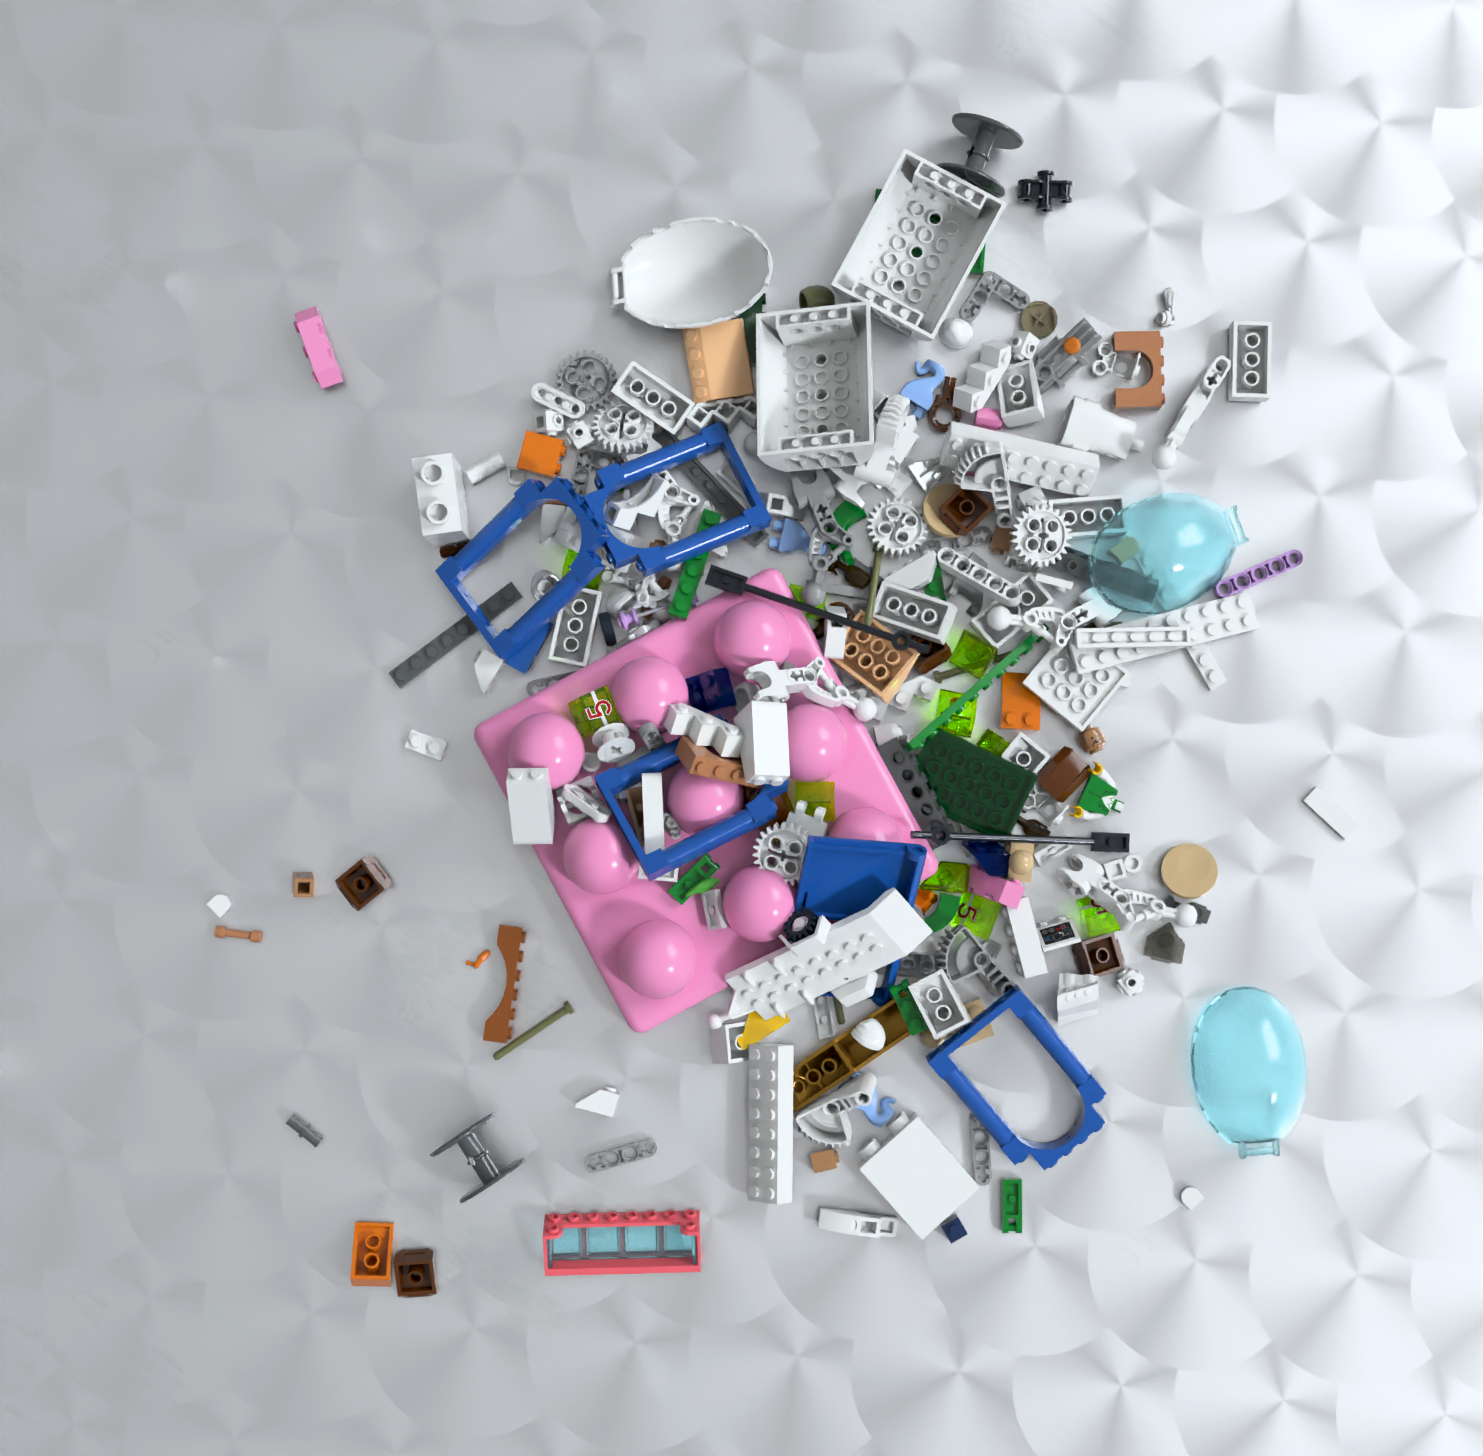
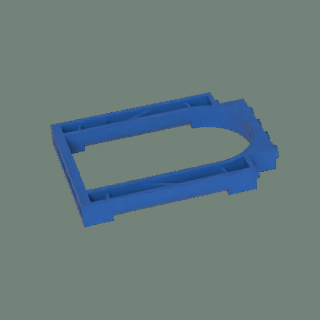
M722 422L703 428L696 435L620 465L615 463L597 470L594 483L598 490L583 496V503L595 513L596 520L606 527V533L610 537L601 546L607 552L606 558L610 565L613 564L616 570L635 562L638 572H642L644 578L770 526L772 520ZM720 448L751 508L744 510L739 516L663 547L658 545L651 548L632 547L618 540L608 529L603 513L604 506L609 497L620 488Z
M556 477L547 487L541 480L529 478L514 493L515 497L455 556H450L435 570L500 659H510L605 568L601 563L602 559L594 552L610 538L606 533L607 529L596 520L595 513L586 507L583 503V497L573 490V484L566 478ZM559 500L572 509L579 521L581 546L578 555L569 566L571 570L509 629H504L499 634L460 581L536 507L548 501Z
M721 714L715 716L718 719L728 722L727 719L724 720L722 718ZM680 738L619 768L615 766L594 776L600 793L649 882L775 819L778 808L773 798L788 791L789 779L787 778L779 786L764 784L759 795L746 804L745 809L663 850L659 848L646 855L614 795L642 782V773H659L680 763L681 761L675 753Z
M1017 984L973 1018L971 1023L963 1026L926 1056L928 1064L955 1092L999 1144L1001 1150L1014 1165L1024 1162L1028 1155L1031 1154L1044 1170L1052 1168L1062 1156L1069 1155L1076 1145L1084 1143L1090 1134L1098 1132L1103 1127V1124H1105L1102 1115L1093 1106L1094 1103L1100 1102L1104 1095L1107 1094L1104 1088ZM1008 1008L1024 1023L1080 1092L1082 1109L1079 1120L1067 1135L1056 1141L1036 1143L1020 1137L950 1056L951 1053Z

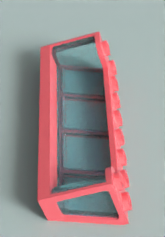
M668 1210L661 1212L629 1211L622 1213L545 1214L543 1228L545 1276L701 1272L700 1211Z

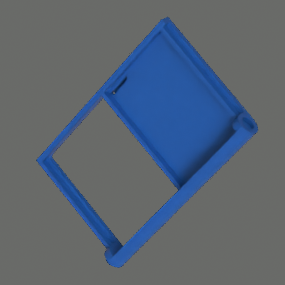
M808 835L795 896V913H797V909L809 908L818 917L823 915L829 920H842L868 908L885 891L893 887L914 908L927 849L922 845ZM901 959L886 966L882 986L880 988L875 987L873 995L866 999H872L880 1007L891 1001L892 994L889 986L895 984ZM831 991L820 995L835 997Z

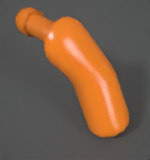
M484 950L477 957L475 963L467 960L465 964L476 969L491 953L489 950Z

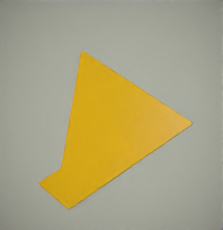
M756 1011L748 1014L744 1032L741 1033L743 1037L739 1036L737 1042L742 1050H745L749 1047V1044H755L789 1023L790 1019L785 1012L784 1019L777 1015L765 1021Z

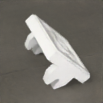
M591 775L572 783L578 787L591 790L592 793L590 795L602 803ZM564 787L555 790L569 826L590 818L584 812L582 814H574L569 811L573 808H579L571 802L566 804V800L562 795Z

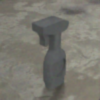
M1168 896L1164 900L1166 907L1176 908L1182 904L1174 901L1172 896ZM1195 902L1187 903L1196 909L1198 916L1195 923L1207 924L1211 910Z

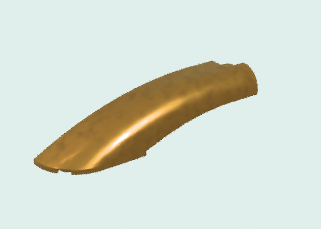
M906 991L900 994L901 997L907 995ZM892 999L812 1053L793 1069V1113L911 1035L895 999ZM874 1018L882 1025L886 1039L881 1050L868 1049L851 1035V1031L861 1021Z

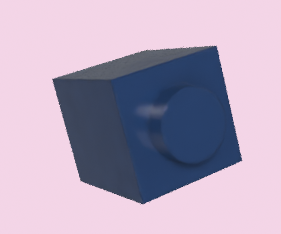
M957 1214L940 1223L951 1244L968 1234Z

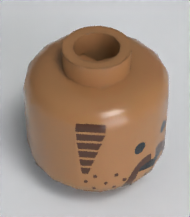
M1089 725L1078 736V741L1085 753L1090 752L1092 755L1105 748L1103 745H1105L1106 739L1099 727L1092 728Z

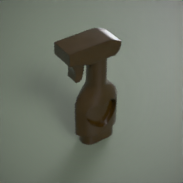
M838 555V559L828 567L826 573H834L837 576L838 573L835 570L837 567L844 572L848 583L855 588L863 590L871 580L868 577V573L857 566H847Z
M1019 816L1017 823L1023 827L1026 835L1049 836L1051 833L1047 829L1048 827L1038 820H1026L1022 816Z

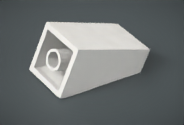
M750 701L733 718L734 725L745 736L740 751L746 783H754V785L771 784L772 786H779L790 776L787 705L781 702Z
M508 768L506 786L513 844H553L556 810L548 768Z

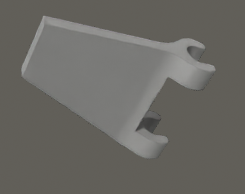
M972 552L969 559L987 569L988 564ZM963 566L961 570H966L967 566ZM977 575V576H975L974 578L977 579V580H980V579H982L984 576H983V575ZM955 577L943 594L950 598L951 596L954 597L959 591L972 602L966 613L971 617L973 615L977 616L982 608L984 593Z

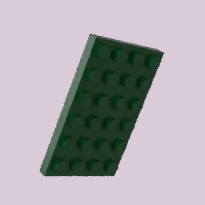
M938 727L937 730L939 732L931 739L926 738L925 744L917 757V767L920 772H924L928 780L926 783L929 789L934 790L937 796L936 802L944 808L946 817L979 833L1011 835L1039 774ZM912 772L910 773L908 779L913 778ZM914 787V794L921 796V788ZM923 804V806L931 809L929 804Z

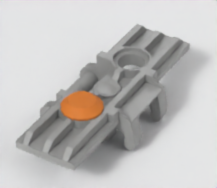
M1085 317L1064 337L1060 338L1056 335L1037 353L1039 359L1034 364L1040 394L1045 392L1055 381L1063 388L1068 379L1083 365L1086 366L1088 364L1082 356L1102 336ZM1075 357L1078 361L1059 377L1057 375V372L1060 370L1059 367L1069 358ZM1043 367H1047L1050 370V374L1046 378L1040 375V370Z

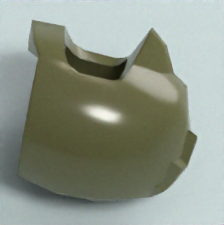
M808 286L799 293L800 309L835 305L834 294L825 286Z

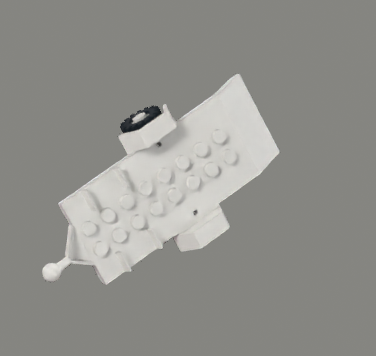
M894 887L885 891L868 908L834 924H831L823 915L818 917L809 908L797 909V913L793 912V916L788 918L789 921L784 923L786 926L784 927L785 935L791 941L788 942L782 934L778 936L785 943V947L725 974V981L733 988L727 1012L721 1015L711 1014L707 1019V1024L711 1029H718L721 1027L722 1022L754 1011L765 1021L777 1015L784 1019L785 1011L807 1001L814 1005V998L829 991L832 992L844 1007H849L873 995L878 974L874 970L907 956L933 931Z

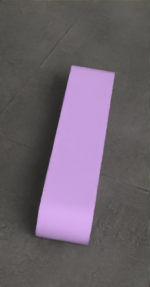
M1290 550L1228 577L1214 585L1213 594L1218 599L1229 597L1291 570L1303 562V554L1299 550ZM1290 554L1296 557L1295 564L1289 561ZM1272 562H1276L1279 565L1278 571H1274L1271 568ZM1255 570H1259L1261 572V579L1255 578ZM1237 577H1241L1244 580L1243 587L1237 585ZM1220 585H1224L1227 588L1226 594L1220 593Z

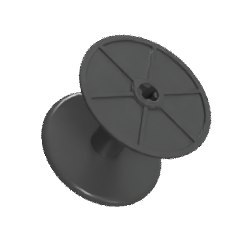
M972 113L954 114L952 117L954 127L974 141L971 149L967 151L968 157L965 166L956 163H939L937 166L997 198L1003 197L1005 194L1004 187L996 179L983 173L986 162L990 161L989 153L991 147L1007 150L1017 149L1023 145V138L1014 129L997 120Z
M496 1112L476 1122L430 1154L431 1157H435L457 1143L468 1159L467 1165L473 1167L482 1181L460 1199V1204L492 1186L526 1161L525 1158H520L498 1171L487 1154L489 1150L483 1148L474 1134L477 1129L496 1116Z

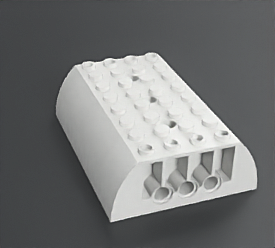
M904 149L837 272L831 287L847 303L870 301L871 316L914 339L932 341L1007 203ZM931 215H938L940 222L938 224L931 223L929 220ZM914 248H919L922 251V255L916 258L912 256L911 251ZM900 281L904 284V289L896 291L893 288V284Z
M870 301L756 314L757 456L768 466L784 472L863 465L874 453ZM819 358H826L825 363L817 364ZM821 392H826V398L822 400L817 398ZM823 427L828 428L827 432L818 433L819 429Z

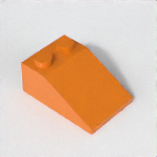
M1006 672L1002 675L998 729L1036 732L1040 730L1041 699L1022 685L1030 673Z
M355 1222L350 1275L352 1286L391 1287L394 1223Z

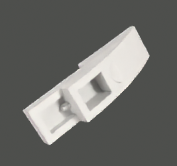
M820 1208L817 1227L856 1236L879 1238V1236L896 1237L898 1218L896 1216L858 1213V1211Z

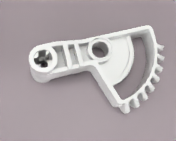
M893 394L889 397L877 423L874 453L863 465L856 466L855 478L889 489L892 488L897 474L894 451L909 412V398L899 394Z
M985 440L984 445L978 443L977 448L971 446L970 452L966 451L964 456H961L960 462L957 463V468L954 471V482L960 485L961 489L991 492L997 525L1000 528H1010L1011 524L1014 523L1013 499L1003 443L1001 441L988 443ZM1001 454L1000 458L990 459L981 464L974 477L965 476L970 466L979 459L989 455Z
M870 1072L862 1073L839 1089L810 1102L798 1110L795 1119L799 1125L798 1132L804 1131V1138L810 1136V1142L815 1139L817 1140V1145L823 1142L825 1147L831 1144L832 1148H834L838 1144L841 1148L843 1143L849 1146L852 1128L847 1111L857 1108L859 1105L868 1106L871 1103L877 1082L876 1076ZM811 1114L818 1123L827 1127L837 1128L843 1126L844 1132L831 1133L813 1126L804 1116Z

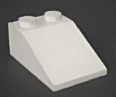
M1030 359L1008 365L997 383L1001 417L1007 428L1045 419L1033 360Z
M943 969L908 986L935 1040L972 1022Z

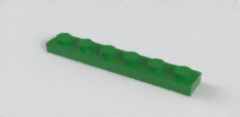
M704 508L696 533L719 524L722 514ZM709 552L685 562L668 615L686 621Z

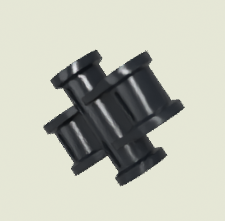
M1038 171L1037 176L1039 180L1021 179L1018 181V185H1020L1018 201L1038 202L1036 207L1038 212L1053 211L1052 203L1067 204L1072 202L1071 187L1073 182L1068 180H1052L1054 176L1053 171Z

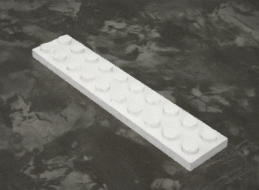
M1248 591L1106 628L1190 626L1191 646L1259 629V624ZM1071 636L1068 640L1077 675L1186 648L1076 649L1075 636Z

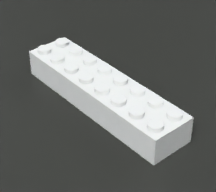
M954 421L950 422L940 450V465L957 468L956 465L960 462L961 456H964L966 451L970 452L971 446L977 448V444L984 445L985 440L988 443L1001 441L1004 447L1009 481L1080 497L1089 496L1100 469L1098 454ZM1001 454L983 457L972 464L967 471L976 473L981 464L990 459L1000 458Z
M772 1043L749 1044L748 1201L770 1204L792 1202L794 1045Z

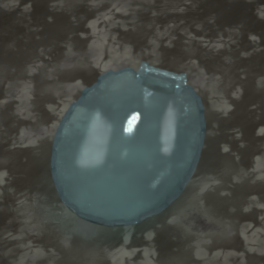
M1169 493L1145 498L1121 509L1116 515L1105 522L1106 524L1097 533L1092 542L1093 547L1089 556L1088 568L1096 591L1104 600L1113 604L1115 608L1141 615L1175 610L1200 598L1222 579L1230 567L1237 546L1249 541L1248 536H1245L1238 517L1237 505L1223 509L1217 503L1205 497L1188 493Z
M1242 986L1231 988L1218 994L1212 1002L1208 1003L1201 1013L1197 1026H1195L1190 1054L1194 1089L1200 1103V1108L1204 1112L1209 1124L1228 1143L1238 1144L1240 1159H1245L1246 1156L1268 1154L1279 1156V1140L1285 1138L1293 1128L1305 1098L1307 1064L1302 1036L1289 1010L1275 996L1255 987ZM1272 1141V1146L1245 1148V1144Z

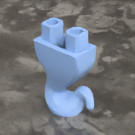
M930 359L921 368L920 362L916 361L915 373L918 376H924L931 372L933 376L909 381L899 393V395L909 398L910 404L915 407L911 415H915L917 420H920L925 413H928L933 403V391L942 383L945 377V368Z
M788 518L785 520L775 519L772 530L782 532L781 539L771 537L769 548L778 550V553L791 554L796 551H803L808 554L810 537L805 528L796 520ZM827 542L822 544L821 556L825 555Z
M857 1071L850 1078L853 1079L862 1073ZM875 1086L871 1103L868 1106L859 1105L856 1109L862 1110L871 1124L882 1127L895 1114L889 1103L894 1104L896 1100L884 1097L880 1102L883 1113L877 1114V1089Z

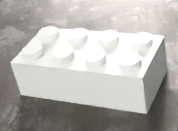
M1233 321L1229 325L1228 359L1231 360V366L1228 371V401L1266 402L1271 398L1272 322Z
M1125 494L1048 500L1047 505L1053 506L1052 512L1055 509H1059L1058 516L1061 514L1065 515L1063 521H1069L1065 527L1071 529L1070 532H1067V535L1071 536L1072 539L1120 536L1128 533ZM1052 522L1048 523V530L1050 532L1053 530Z
M567 506L553 541L579 552L581 546L580 524L575 513ZM606 522L608 529L618 540L638 548L641 537ZM599 547L594 553L600 556L602 564L615 570L613 564L610 565L607 561L605 548ZM630 564L616 570L627 573Z
M1030 571L1015 583L1020 589L1021 601L1016 607H1008L994 600L969 622L993 652L1021 628L1009 625L1004 630L998 631L993 629L987 621L988 612L992 608L1003 606L1011 614L1024 615V613L1034 607H1047L1054 601L1039 581H1035V577ZM1014 593L1007 595L1008 598H1015L1017 596Z
M882 581L875 599L873 619L880 624L944 645L958 609L952 603Z
M583 588L558 612L548 657L550 661L582 668L588 665L603 598L601 591Z
M1022 896L1017 909L1002 904L1000 912L1002 918H1006L1007 925H1004L1006 935L1011 937L1012 944H1009L1012 955L1016 956L1017 960L1014 963L1016 973L1023 978L1048 973L1029 898Z

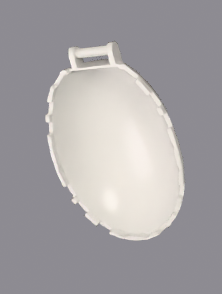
M695 217L671 222L668 226L660 229L658 227L654 228L648 235L640 236L621 257L622 267L608 270L609 276H611L612 288L610 305L612 308L624 307V310L633 317L647 324L664 328H699L727 321L750 308L768 287L772 275L770 250L755 230L745 224L736 223L732 219L722 220L717 217ZM618 276H623L624 298L621 299Z

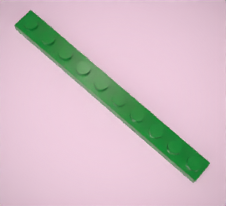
M1045 623L1042 624L1046 627V631L1049 630V627ZM1034 633L1027 637L904 746L905 750L908 753L913 749L918 751L925 744L923 740L926 737L931 739L939 732L937 728L940 725L945 727L952 720L950 717L952 714L956 713L958 715L966 708L964 704L968 700L972 703L980 696L977 693L978 691L988 689L993 684L991 680L995 676L999 679L1007 672L1004 668L1008 665L1014 666L1020 660L1018 656L1021 653L1026 655L1033 649L1032 644L1035 641L1037 643L1041 642L1044 637H1038Z

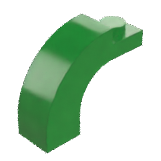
M846 500L833 512L837 524L845 531H848L854 523L867 517L864 509L861 510ZM828 527L827 533L833 532V530L830 527ZM829 542L832 551L838 547ZM843 551L839 554L842 562L846 560L848 566L855 563L850 551Z
M940 893L936 910L930 916L924 918L925 923L933 931L932 933L943 929L951 922L956 915L961 897Z

